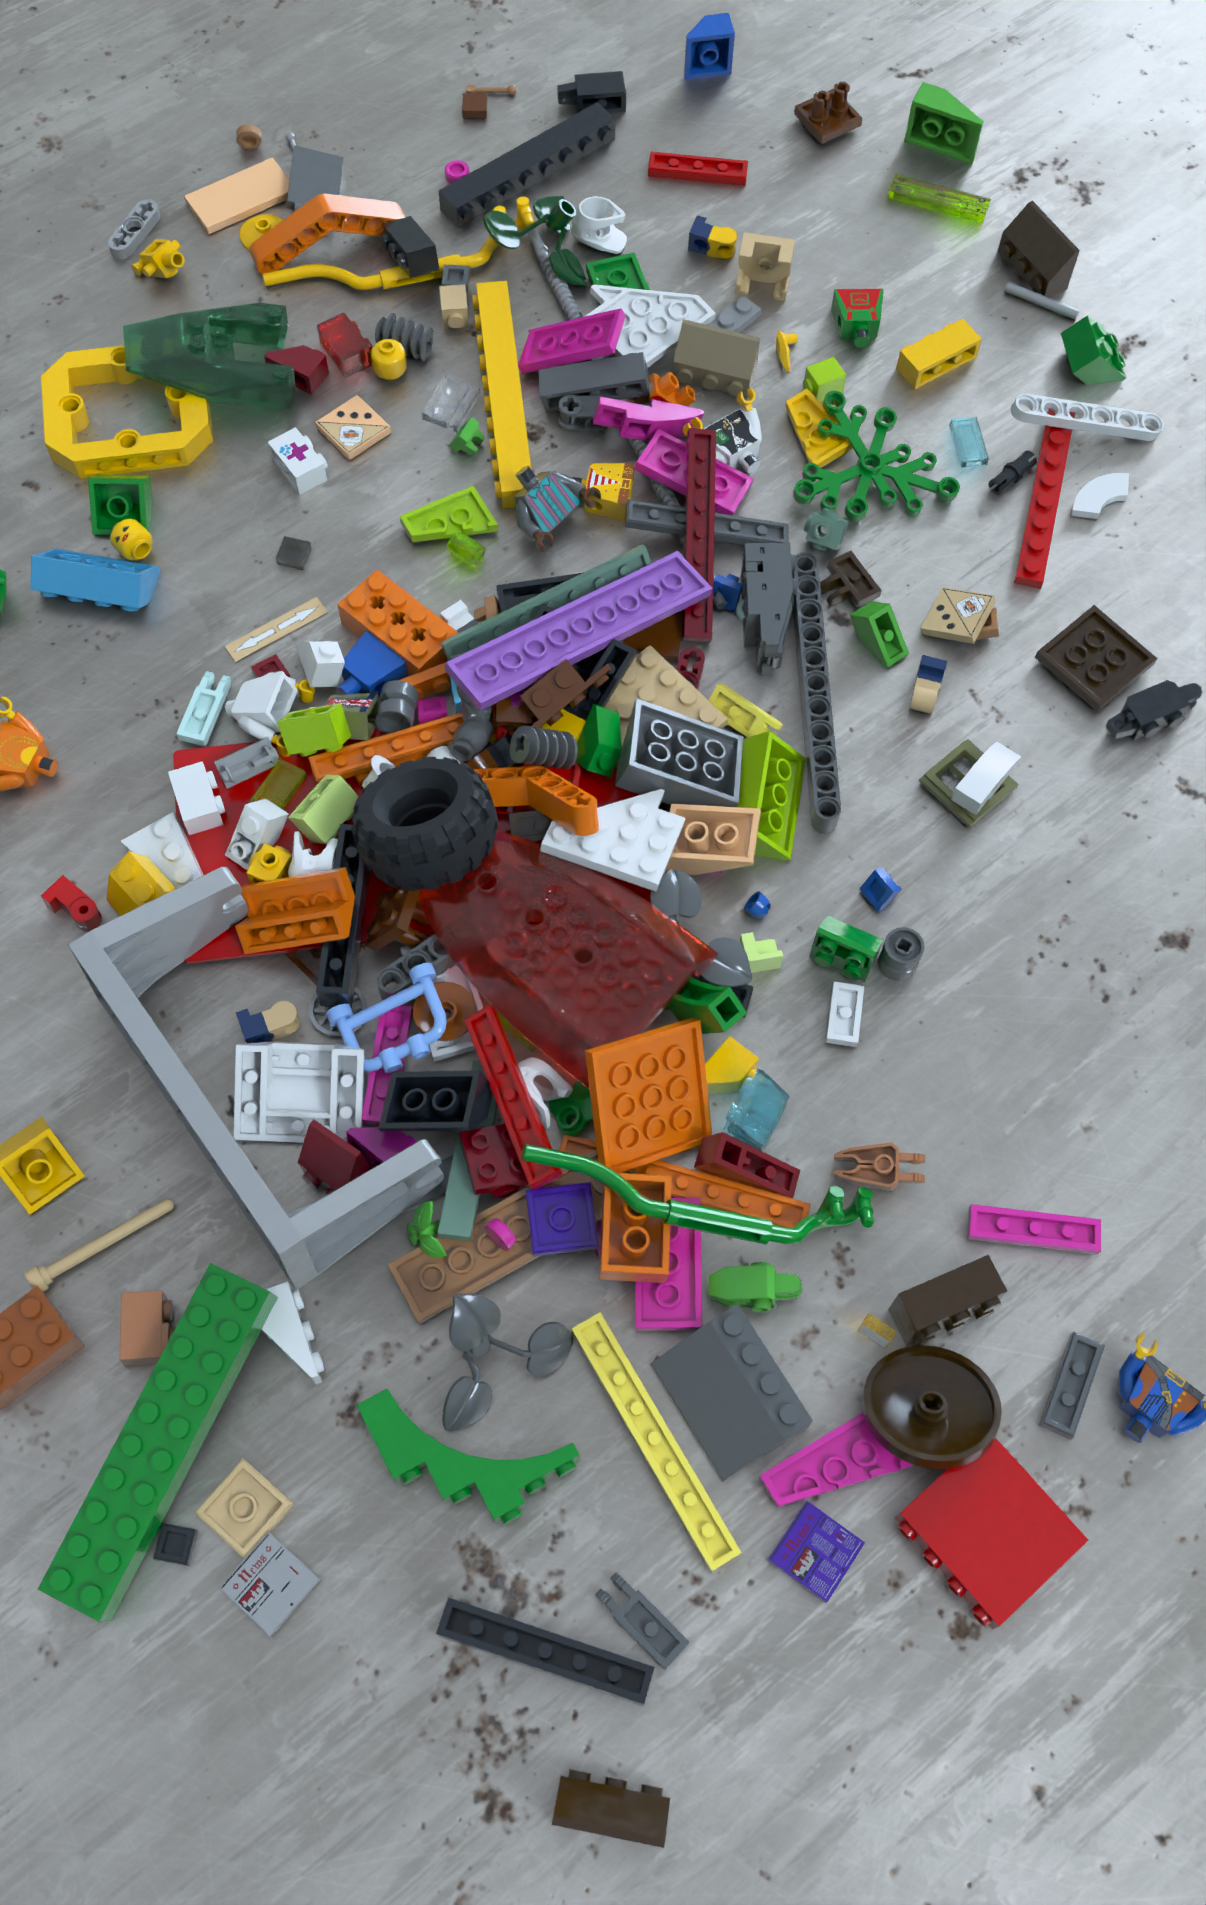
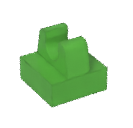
M471 417L460 427L448 446L456 453L462 450L469 455H473L478 448L472 441L480 445L485 440L484 435L477 428L480 423Z

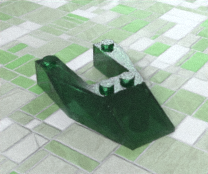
M253 303L178 313L123 326L126 371L210 401L290 409L295 390L293 366L235 360L233 342L283 348L288 329L286 306Z

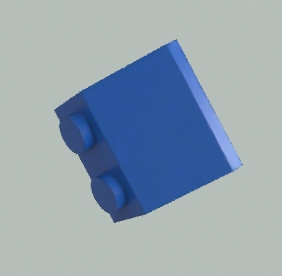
M729 13L705 15L686 35L685 80L731 74L735 31Z

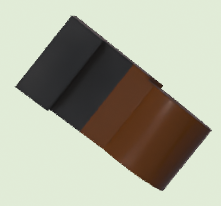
M506 732L471 760L464 763L472 769L511 766L515 763L509 754L511 735L509 732Z

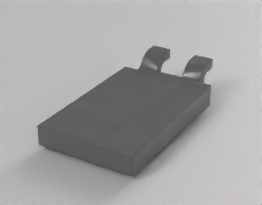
M294 145L286 208L292 209L295 212L319 194L340 195L343 157Z

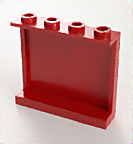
M995 1438L991 1447L980 1458L964 1466L950 1468L943 1472L895 1517L899 1522L897 1528L901 1534L910 1542L916 1541L922 1548L923 1552L921 1555L928 1565L934 1570L939 1568L948 1578L946 1584L958 1598L964 1596L973 1607L970 1611L975 1619L984 1627L989 1625L991 1629L1000 1627L1088 1541L1087 1537L997 1438Z

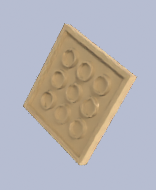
M650 645L636 655L605 708L617 711L620 715L622 746L633 705L637 698L721 729L728 723V718Z

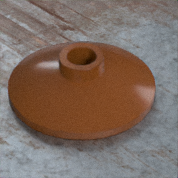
M452 982L435 983L434 986L444 1011L451 1014V1017L447 1019L445 1032L437 1041H451L460 1038L468 1032L464 1019L476 1013L475 1001L469 991L459 984ZM424 994L416 998L413 1007L415 1024L423 1034L434 1026V1018Z

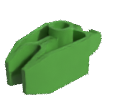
M767 1262L751 1263V1266L725 1267L709 1275L710 1300L729 1308L738 1304L740 1308H751L753 1312H769L772 1308L777 1307V1300L797 1299L803 1291L799 1276L797 1277L796 1274H776L775 1266H771Z

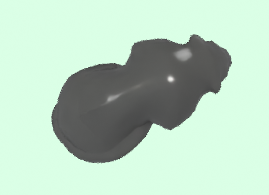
M457 685V692L462 702L461 710L464 721L454 732L453 740L448 744L447 748L454 758L460 761H469L488 746L493 733L492 706L479 711Z

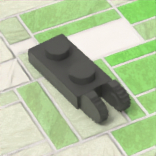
M615 1572L611 1576L614 1586L630 1599L620 1608L613 1601V1598L602 1589L595 1596L614 1614L613 1618L665 1670L689 1644V1641L639 1590L635 1591Z

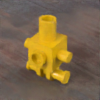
M155 239L139 254V260L133 263L131 268L138 276L144 273L147 277L153 275V277L171 278L178 272L177 268H181L185 262L183 254L177 252L181 245L175 239L171 242L167 239Z

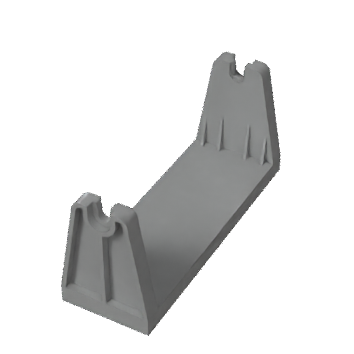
M220 867L89 931L69 943L68 946L96 997L291 1284L297 1290L320 1275L439 1185L444 1179V1174L438 1167L442 1161L429 1142L423 1139L326 1197L290 1212H284L137 999L154 982L236 924L248 913L247 904L240 895L243 893L240 884L227 867Z

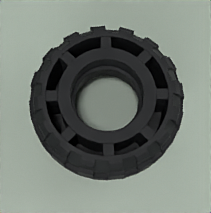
M422 757L421 760H409L400 763V766L391 770L387 769L379 774L374 782H370L363 789L362 797H358L355 802L352 816L354 825L351 827L360 856L368 870L374 872L376 878L394 888L401 886L402 890L417 891V889H426L428 891L440 888L439 886L447 883L453 884L463 879L462 876L468 872H473L482 864L481 860L484 857H488L494 847L493 842L496 838V829H498V817L486 782H483L481 776L465 763L459 764L457 760L451 758L436 759V757Z

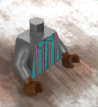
M525 466L516 474L517 479L523 485V488L514 496L517 525L531 540H536V549L539 552L545 551V545L541 541H546L549 546H553L554 538L549 532L581 503L579 498L583 497L585 505L589 508L595 507V502L589 500V496H596L598 499H601V493L597 488L591 487L586 490V486L556 471L540 472L535 475L529 466Z

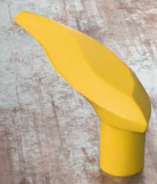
M778 330L776 335L777 355L786 372L790 373V350L788 345L797 344L798 335L796 333L784 334Z

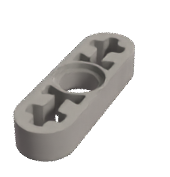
M150 199L139 201L110 236L108 246L111 255L115 259L124 260L129 258L158 223L160 212L155 201ZM132 227H140V230L136 232L128 231Z

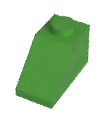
M871 601L850 614L859 640L884 667L888 668L910 654L889 603Z

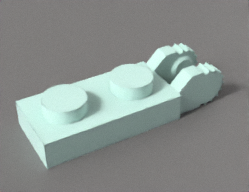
M206 671L199 687L196 686L176 733L178 740L206 747L226 700L225 697H227L231 687V678L229 676L223 675L216 691L211 689L215 676L213 672Z

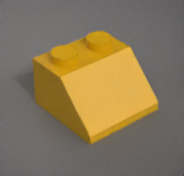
M128 851L109 873L106 901L122 916L177 888L149 857Z
M42 1116L0 1144V1177L29 1215L85 1177Z

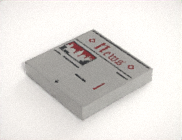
M268 1532L219 1588L272 1637L319 1583L320 1579Z

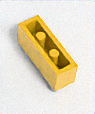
M964 319L955 323H949L943 329L933 334H928L920 341L912 345H906L900 350L896 369L915 390L976 358L982 338Z

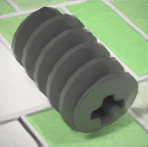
M391 313L387 319L382 317L377 323L375 342L377 343L384 339L396 340L402 344L405 349V355H412L415 359L421 358L422 361H425L433 345V328L428 327L424 333L423 324H418L415 328L414 321L409 320L406 324L404 317H400L396 322V315Z
M524 725L513 733L509 745V754L515 763L523 762L524 764L542 765L544 767L551 766L552 768H571L576 762L578 753L577 742L571 733Z

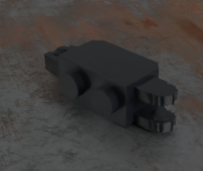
M1166 680L1127 697L1120 713L1108 720L1106 728L1114 739L1130 735L1134 741L1143 736L1149 738L1164 727H1175L1183 722L1186 712L1195 707L1196 700L1203 693L1202 686H1199L1197 683H1189V685L1186 684L1178 687L1175 682Z

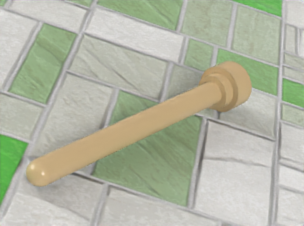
M164 1199L47 1267L42 1265L39 1268L37 1266L30 1268L24 1272L32 1289L38 1286L44 1292L49 1289L48 1285L54 1282L53 1278L168 1213L174 1208V1202L171 1199Z

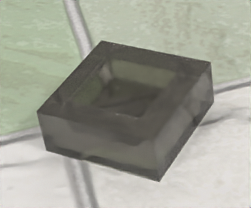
M284 536L276 555L277 565L304 570L312 549L311 542Z

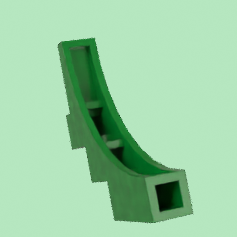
M599 893L574 912L606 958L603 964L607 969L609 956L616 943L624 936L634 933L615 912L604 895ZM662 958L661 970L658 976L650 983L633 985L615 981L619 988L636 986L653 1011L671 1010L678 1022L690 1018L699 1019L701 1021L702 1034L726 1032L747 1014L730 987L714 986L700 982L682 973Z
M387 1388L357 1404L396 1484L403 1481L405 1485L415 1481L423 1475L421 1470L427 1467L445 1504L452 1501L456 1505L472 1495L471 1490L476 1487L495 1524L502 1521L504 1525H507L523 1515L521 1509L526 1507L521 1493L527 1491L528 1495L539 1491L547 1485L544 1480L556 1473L559 1478L569 1474L577 1468L575 1463L580 1460V1455L573 1443L548 1454L525 1459L492 1460L464 1454L442 1445L420 1430L403 1413Z

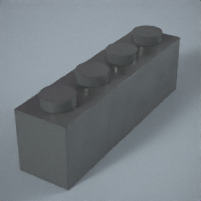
M629 353L611 358L605 357L599 360L540 369V398L545 411L551 412L559 410V401L565 395H598L616 400L650 395L648 367L644 353Z

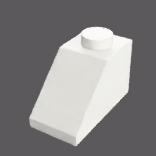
M336 641L296 642L295 647L309 686L337 687L345 664L338 643Z

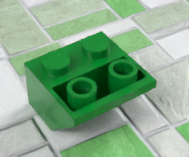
M1087 315L1061 332L1072 372L1086 385L1117 382L1126 379L1124 371L1126 363L1121 354L1118 353V339L1112 332L1110 334L1107 333L1100 321L1095 322Z
M827 915L816 931L809 958L814 959L822 967H832L841 971L849 979L865 982L879 954L883 939Z

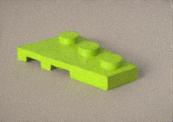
M474 485L400 516V522L412 543L498 532L497 522Z

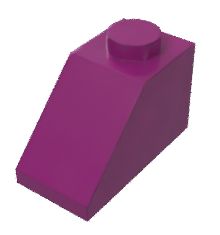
M350 1128L346 1131L347 1143L363 1154L371 1169L417 1143L412 1136H406L401 1131L381 1132L378 1128Z

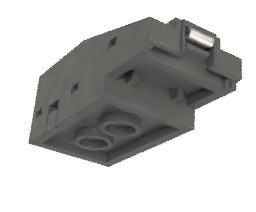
M745 543L740 575V581L743 584L741 600H744V605L742 606V611L744 612L743 643L744 647H755L756 673H760L761 676H773L774 668H780L782 648L788 631L791 612L794 611V595H797V578H793V572L796 570V555H791L790 543Z

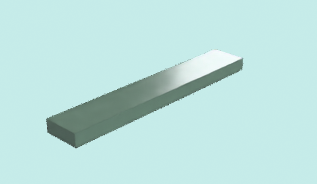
M473 1060L471 1070H480L486 1078L480 1061ZM492 1095L488 1118L473 1129L494 1126L497 1111L494 1095ZM458 1131L438 1228V1238L471 1242L480 1194L474 1195L459 1141V1134L462 1131Z

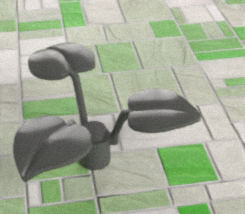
M670 869L664 874L657 891L651 890L650 893L651 905L659 915L663 917L675 916L670 938L664 942L660 950L658 946L651 947L649 939L643 934L634 933L624 936L614 946L606 969L607 980L642 985L650 983L658 976L662 965L661 958L676 968L683 960L688 962L691 958L703 956L697 964V971L703 979L711 984L737 987L748 984L752 980L747 953L736 940L726 937L716 938L709 943L707 951L700 949L687 953L685 942L677 938L681 916L692 918L698 914L702 904V895L693 878L678 869Z
M454 1294L449 1337L451 1343L456 1348L465 1351L462 1357L467 1361L473 1378L471 1379L467 1376L460 1377L449 1389L443 1409L444 1429L446 1431H455L472 1425L481 1419L489 1409L492 1400V1390L486 1382H479L480 1373L473 1357H480L486 1354L490 1344L521 1357H528L526 1365L528 1372L536 1376H543L555 1371L566 1360L572 1347L573 1334L558 1322H547L538 1326L531 1334L528 1341L529 1350H521L490 1335L498 1328L501 1319L500 1309L493 1301L475 1294Z

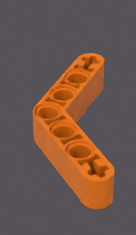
M319 194L254 241L250 246V253L259 273L273 272L279 270L331 231L381 236L384 233L382 223L405 218L400 205L395 202Z
M524 766L473 769L481 776L483 782H486L495 807L530 805L575 835L588 836L599 831L597 799L545 767Z

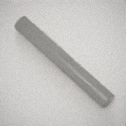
M1008 282L1004 291L1073 320L1077 319L1080 312L1078 309L1011 282Z

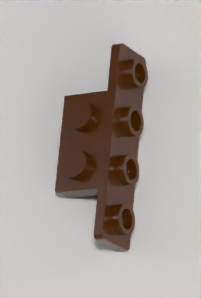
M567 659L562 661L519 697L538 720L531 727L540 728L546 722L549 726H552L564 716L561 710L568 704L574 708L586 698L583 692L590 686L597 689L609 679L606 673L610 671L611 667L606 664L585 682Z

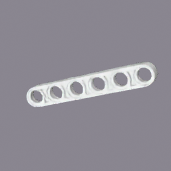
M1032 394L1018 395L1010 409L1012 416L1021 422L1145 441L1155 440L1164 428L1163 420L1153 413ZM1018 404H1025L1029 407L1030 412L1021 410ZM1044 408L1052 409L1055 412V416L1048 415ZM1069 412H1076L1080 416V420L1072 418ZM1094 416H1101L1106 423H1099ZM1119 419L1126 420L1130 427L1123 426ZM1144 423L1151 424L1155 431L1148 430Z

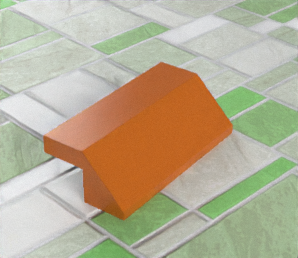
M346 867L246 884L241 887L243 893L240 895L247 904L248 918L235 925L245 954L334 941L349 937L355 895Z

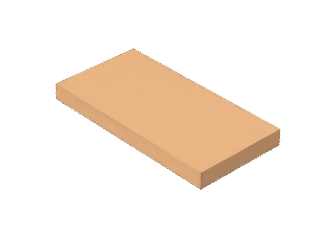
M272 157L189 193L184 198L186 204L206 232L211 234L286 201L289 178Z

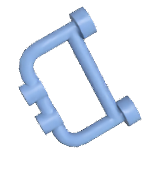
M432 963L419 964L409 971L413 983L412 986L354 1015L349 1004L337 1005L326 1012L330 1025L338 1026L344 1044L360 1048L353 1032L354 1028L424 994L434 1018L432 1029L424 1034H417L408 1038L405 1043L397 1047L381 1051L373 1059L364 1058V1071L372 1072L384 1068L385 1073L397 1071L403 1066L402 1058L410 1054L413 1059H420L429 1055L431 1051L428 1045L441 1038L445 1032L447 1019L432 982L437 976Z

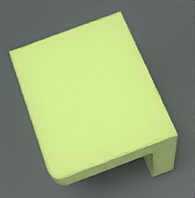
M753 932L741 934L739 943L747 953L751 973L781 968L783 953L781 950H777L774 939L755 942Z

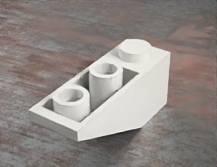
M288 1281L266 1289L276 1295L278 1299L262 1328V1332L315 1384L322 1383L319 1372L325 1371L319 1351L313 1353L309 1341L315 1339L309 1320H302L299 1310L305 1308L299 1289L293 1291Z

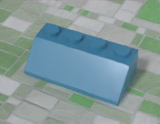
M53 548L31 556L30 590L41 591V595L45 597H58L59 594L68 596L67 599L74 602H84L87 599L95 601L94 604L97 606L109 607L112 604L121 605L122 610L139 611V608L150 602L161 566Z

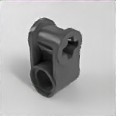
M563 396L559 401V426L567 431H605L608 428L607 426L593 424V415L600 396ZM570 402L572 403L571 409H569Z

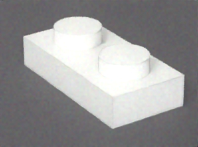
M833 982L826 1043L857 1047L864 986Z

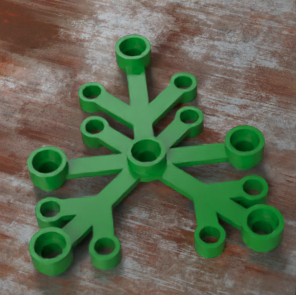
M830 391L826 394L823 401V409L828 415L834 416L838 424L833 423L830 419H822L817 427L818 435L823 438L834 435L847 439L859 459L857 465L839 473L820 468L815 463L806 464L802 472L803 479L795 484L793 490V497L797 503L802 505L808 504L814 499L816 494L828 490L827 494L822 498L820 507L822 510L827 508L835 511L838 505L837 496L841 484L859 476L861 478L855 496L847 501L844 510L847 518L854 522L862 520L867 513L868 503L865 498L871 479L881 494L879 497L880 504L887 508L892 507L897 499V493L890 488L884 477L892 479L906 502L905 511L910 516L918 515L923 507L922 500L916 497L910 485L936 493L943 502L953 501L957 497L960 484L955 478L944 477L940 482L913 474L919 470H933L937 462V458L933 453L926 452L920 458L897 468L888 466V464L895 461L899 463L907 462L911 455V448L908 445L899 444L896 449L880 455L886 433L893 429L897 420L894 410L883 407L876 412L873 421L876 431L868 452L858 435L860 426L867 416L866 408L861 405L854 406L849 420L843 410L846 403L845 396L839 391ZM855 413H860L862 417L856 416ZM822 426H826L830 430H824ZM899 451L904 452L906 455H900ZM924 460H929L932 464H927ZM808 470H811V471H813L815 474H814V475H811V474H809L807 471H808ZM884 496H890L892 500H887ZM830 501L833 505L829 506L825 502ZM910 504H914L918 508L914 509L910 506Z

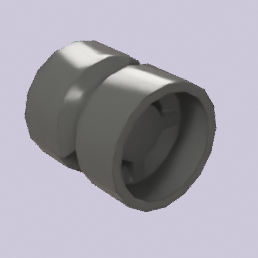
M400 680L389 681L383 685L375 722L379 730L385 734L413 727L415 709L418 702V691L413 685Z
M900 927L892 930L886 936L878 959L879 968L886 977L895 981H901L910 978L916 972L925 948L920 934L913 929Z

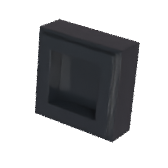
M162 1523L153 1559L189 1566L198 1530Z

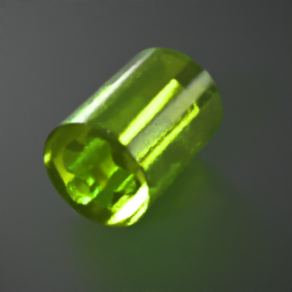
M462 531L455 532L447 544V550L471 567H475L484 559L485 547Z

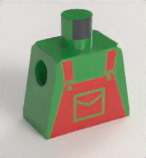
M834 289L831 312L841 339L854 340L856 347L863 348L869 344V339L877 338L881 320L883 289Z

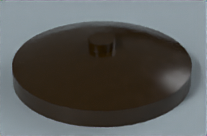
M936 1346L905 1347L893 1351L880 1359L871 1369L866 1379L862 1398L863 1415L869 1430L876 1440L896 1457L925 1468H956L980 1458L993 1444L1001 1422L1002 1408L1000 1397L989 1376L977 1364L965 1356Z

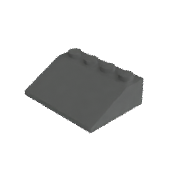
M637 698L633 705L622 752L619 757L615 786L640 795L663 789L665 792L661 802L669 805L689 804L736 807L739 804L743 736Z
M738 1304L706 1323L651 1363L723 1482L809 1428L813 1422Z

